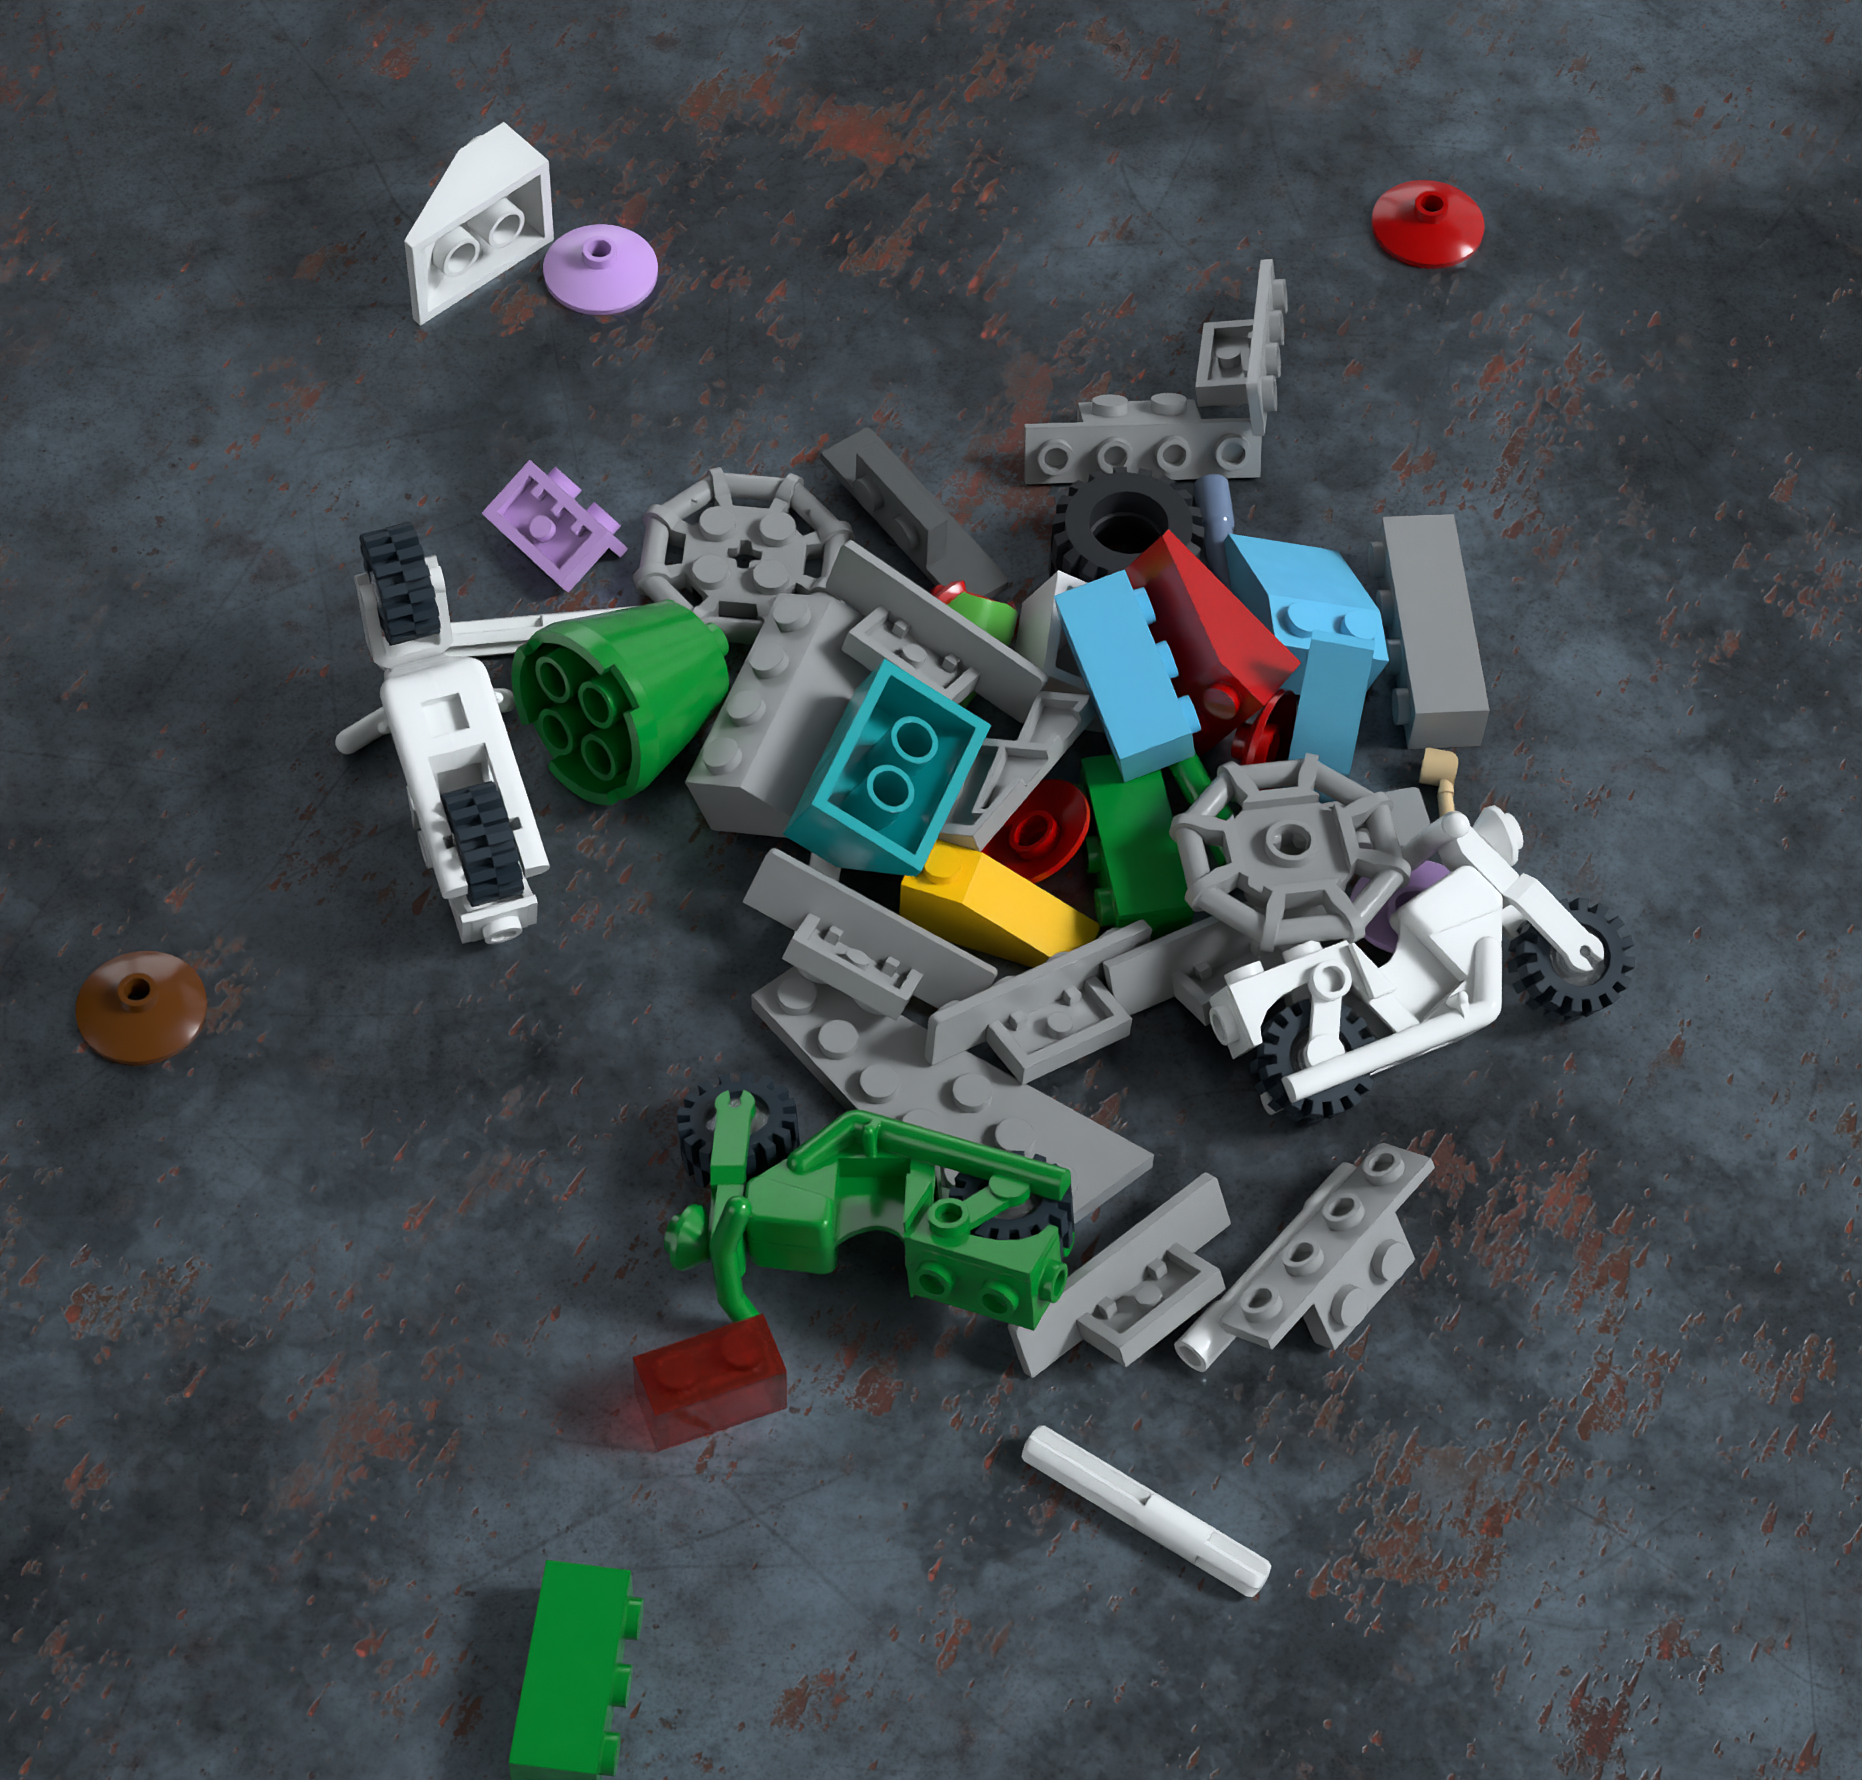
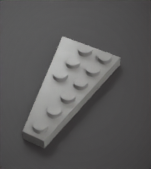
M793 966L751 995L752 1009L846 1111L855 1109L865 1110L1012 1153V1150L1024 1151L1025 1157L1033 1159L1035 1154L1046 1157V1163L1052 1165L1056 1163L1059 1167L1069 1169L1071 1172L1074 1224L1153 1167V1153L1027 1084L1021 1085L1015 1077L967 1051L958 1053L931 1066L924 1057L927 1038L926 1028L902 1015L895 1021L886 1015L870 1013L862 1009L854 1001L853 997L827 983H816L805 978L797 970L796 966ZM940 1167L942 1187L948 1189L955 1187L954 1178L959 1172ZM1020 1209L1022 1217L1033 1213L1027 1209Z

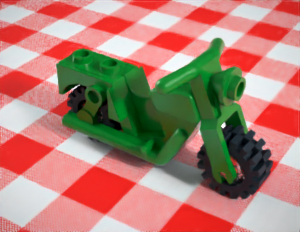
M741 1072L740 1082H731L730 1073L719 1075V1086L713 1087L708 1080L698 1085L699 1096L689 1092L683 1099L684 1108H678L677 1130L684 1168L689 1176L695 1174V1181L701 1187L705 1188L711 1182L712 1199L709 1217L705 1208L697 1204L688 1206L682 1214L677 1213L672 1217L665 1232L664 1249L667 1253H670L672 1267L683 1272L708 1263L711 1260L717 1302L743 1338L751 1344H761L769 1335V1329L765 1320L743 1291L741 1278L746 1271L748 1249L751 1261L760 1267L828 1274L837 1267L839 1244L852 1236L875 1230L887 1231L898 1236L905 1245V1266L907 1268L911 1298L918 1295L1032 1331L1037 1327L1050 1303H1056L1064 1291L1068 1267L1066 1263L1061 1262V1259L1070 1254L1075 1236L1071 1172L1069 1169L1059 1167L1056 1163L1053 1165L1046 1163V1157L1035 1154L1033 1159L1025 1157L1024 1151L1012 1150V1153L857 1109L843 1113L801 1144L796 1104L794 1098H789V1090L782 1084L775 1088L773 1078L765 1075L756 1084L754 1083L753 1073ZM940 1167L959 1172L954 1178L955 1187H950V1189L942 1187Z

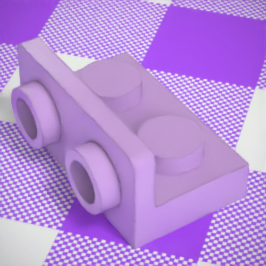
M529 460L482 514L559 586L569 593L608 548L620 558L628 548L613 535L621 525L595 502L587 510L575 500L582 490L555 466L546 474Z

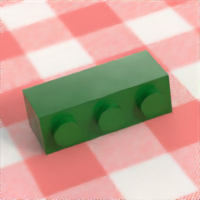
M1113 754L1081 758L1079 782L1073 785L1083 793L1090 808V823L1087 836H1085L1082 842V856L1087 874L1096 873L1100 888L1094 891L1095 911L1099 926H1109L1110 929L1123 928L1144 919L1152 928L1150 942L1192 925L1194 911L1185 901V893L1188 888L1178 846L1169 835L1173 817L1161 770L1159 769L1124 782Z
M546 1560L508 1763L511 1780H602L603 1775L615 1777L620 1755L621 1733L611 1731L615 1707L627 1708L633 1673L632 1664L622 1663L626 1640H639L644 1611V1598L633 1597L631 1570Z

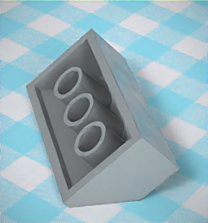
M778 593L685 781L711 830L788 838L783 835V832L855 689L871 674V671L841 650L847 633L861 622L865 616L834 597Z

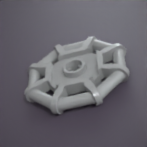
M721 467L708 469L707 477L662 505L653 504L646 510L642 517L646 528L640 566L633 575V582L639 594L649 596L655 603L665 599L673 600L675 603L691 610L704 624H716L723 631L728 642L754 644L778 593L830 596L845 604L844 601L827 590L826 582L840 547L849 540L854 541L855 535L851 525L846 521H839L803 486V478L790 473L786 478L723 473ZM731 497L773 502L770 508L735 506L732 504ZM713 501L714 507L703 511L698 523L691 526L683 521V519ZM793 509L815 532L803 536L796 530L795 521L790 516ZM668 543L684 548L682 564H664ZM739 555H750L758 560L751 561L749 568L742 569L737 567L736 559L733 558ZM823 558L821 577L817 579L804 575L806 560ZM687 588L692 593L694 588L702 596V603L694 608L678 590ZM719 615H721V616H732V617H743V618H754V619H756V620L719 617Z
M1306 753L1304 759L1240 766L1234 761H1229L1219 766L1217 777L1185 813L1178 814L1173 818L1169 830L1170 837L1178 846L1188 888L1185 893V901L1195 912L1206 911L1260 943V950L1273 953L1275 947L1303 944L1308 941L1321 942L1343 939L1349 944L1364 938L1365 927L1397 889L1407 886L1410 880L1412 869L1402 856L1391 816L1394 807L1391 799L1385 792L1374 793L1318 761L1319 755ZM1297 785V787H1288V788H1279V789H1270V790H1261V791H1259V789H1265V788H1274V787H1283V786ZM1314 788L1346 807L1343 808L1334 803L1333 810L1319 803L1320 794L1315 792ZM1230 800L1232 802L1236 801L1242 807V811L1235 819L1233 814L1227 821L1216 818ZM1363 827L1369 830L1373 849L1359 848L1355 830ZM1283 840H1292L1295 848L1307 849V851L1301 852L1299 855H1287L1279 850ZM1204 846H1222L1227 865L1215 868L1210 872ZM1357 874L1371 879L1353 902H1351L1345 893L1346 884L1351 877ZM1237 887L1243 890L1244 896L1250 904L1259 908H1266L1265 916L1228 895V893ZM1323 905L1327 912L1326 915L1283 919L1284 909Z

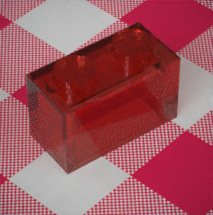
M763 1313L632 1357L635 1396L657 1452L787 1408V1370Z

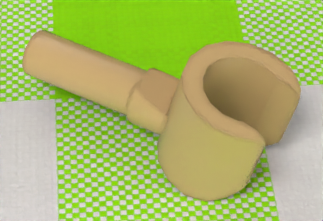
M1427 747L1422 761L1419 783L1438 786L1439 815L1442 817L1449 811H1455L1453 787L1458 768V757L1450 751Z

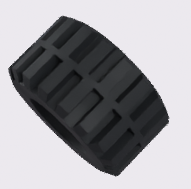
M1113 467V474L1105 475L1101 470L1090 473L1088 483L1077 480L1069 487L1068 496L1062 495L1056 505V514H1053L1048 567L1049 578L1059 570L1089 583L1124 570L1142 553L1124 554L1110 550L1105 546L1130 544L1146 550L1168 529L1201 561L1204 541L1201 511L1199 507H1192L1193 497L1186 489L1176 491L1174 489V480L1165 475L1160 479L1152 477L1151 470L1139 468L1138 473L1127 472V467Z

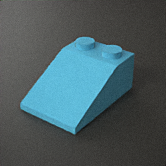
M1228 533L1224 540L1232 593L1301 662L1279 689L1286 688L1292 690L1294 694L1301 695L1313 629L1376 640L1367 685L1368 690L1389 662L1381 613L1339 551Z

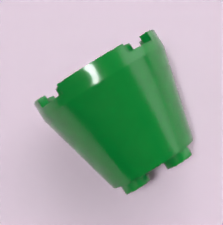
M670 599L551 623L536 631L528 642L519 646L515 652L512 663V690L522 725L534 724L543 744L554 758L550 761L547 768L564 786L589 802L599 805H612L619 800L627 799L644 790L705 725L721 711L729 694V676L724 659L729 650L728 641L723 631L716 624H704L691 610Z

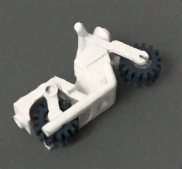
M409 521L362 533L359 536L366 573L355 575L354 579L366 643L373 662L385 671L384 681L380 688V698L383 706L341 731L336 737L335 745L343 754H351L384 734H392L408 785L406 788L414 830L421 828V831H418L417 834L426 867L434 869L442 897L449 899L462 944L484 939L488 944H497L511 940L522 933V928L537 923L538 902L526 878L541 874L550 868L501 713L509 712L514 708L513 692L505 688H493L486 667L481 661L471 657L443 654L453 643L445 582L441 567L438 566L437 556L424 557L422 545L419 544L418 534L414 530L413 524ZM381 628L384 631L385 637H382Z
M1495 805L1488 806L1482 810L1475 824L1471 827L1468 818L1459 811H1449L1423 829L1401 848L1403 859L1410 864L1411 872L1438 851L1443 865L1450 873L1391 914L1390 925L1398 934V942L1388 963L1378 968L1354 942L1349 944L1345 940L1322 949L1320 942L1308 941L1283 952L1285 964L1264 971L1261 962L1257 961L1225 974L1224 978L1227 986L1209 999L1212 1007L1209 1011L1210 1022L1220 1043L1228 1045L1233 1059L1244 1055L1250 1050L1257 1053V1059L1250 1062L1251 1074L1259 1073L1261 1082L1254 1086L1269 1115L1287 1110V1119L1297 1122L1302 1118H1308V1123H1317L1326 1118L1331 1119L1358 1104L1362 1100L1361 1095L1370 1091L1375 1081L1369 1078V1076L1457 1042L1496 1020L1502 1005V933L1510 940L1508 951L1516 953V957L1507 962L1508 973L1518 972L1520 980L1512 984L1516 993L1519 994L1527 990L1531 995L1525 1002L1528 1007L1535 1010L1543 1006L1546 1008L1544 1017L1554 1020L1563 1015L1564 1021H1575L1583 1016L1586 1018L1613 1004L1621 997L1618 993L1627 989L1632 978L1625 976V974L1635 968L1636 957H1628L1625 954V950L1634 946L1632 937L1629 935L1620 938L1616 930L1625 924L1619 916L1610 921L1607 920L1604 916L1609 908L1605 905L1598 903L1590 908L1588 907L1589 899L1579 897L1569 903L1567 898L1557 900L1537 879L1525 873L1519 876L1511 866L1515 865L1518 861V850L1523 847V835L1513 815L1510 813L1504 814ZM1284 998L1287 1007L1274 1015L1261 1028L1267 1010L1277 1000ZM1352 1014L1356 1019L1353 1021L1348 1015ZM1366 1028L1373 1036L1365 1039L1361 1030Z

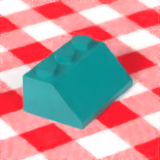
M884 659L855 689L783 835L838 868L916 877L926 863L991 725L887 659Z

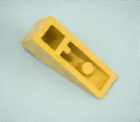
M940 839L936 840L922 871L916 877L904 875L901 883L899 916L945 941L1032 968L1044 964L1050 957L1059 952H1070L1097 940L1100 932V926L1097 922L986 854Z

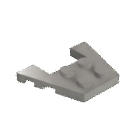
M1040 691L1035 697L1017 740L985 738L937 839L981 852L1094 719L1097 711L1091 696Z

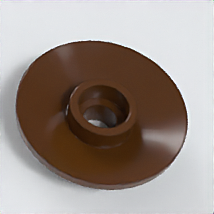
M136 951L114 957L91 973L77 996L75 1014L82 1038L95 1053L118 1064L143 1066L165 1061L187 1048L198 1036L204 1025L208 1004L202 980L186 962L163 952ZM136 994H148L142 1000L134 1001L129 999Z

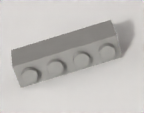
M1454 514L1382 517L1378 541L1369 542L1368 570L1371 578H1379L1381 590H1377L1376 606L1381 613L1382 625L1387 626L1389 639H1385L1389 662L1385 666V672L1387 675H1395L1397 688H1394L1392 693L1394 724L1404 725L1408 749L1481 746L1490 709Z

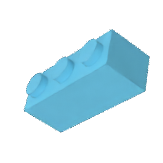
M1124 569L1055 595L1054 599L1060 624L1087 691L1092 698L1097 716L1124 782L1195 756L1192 733L1201 730L1199 719L1189 695L1177 698L1170 679L1179 676L1178 670L1166 640L1155 644L1148 625L1155 623L1156 617L1145 588L1140 587L1133 590Z

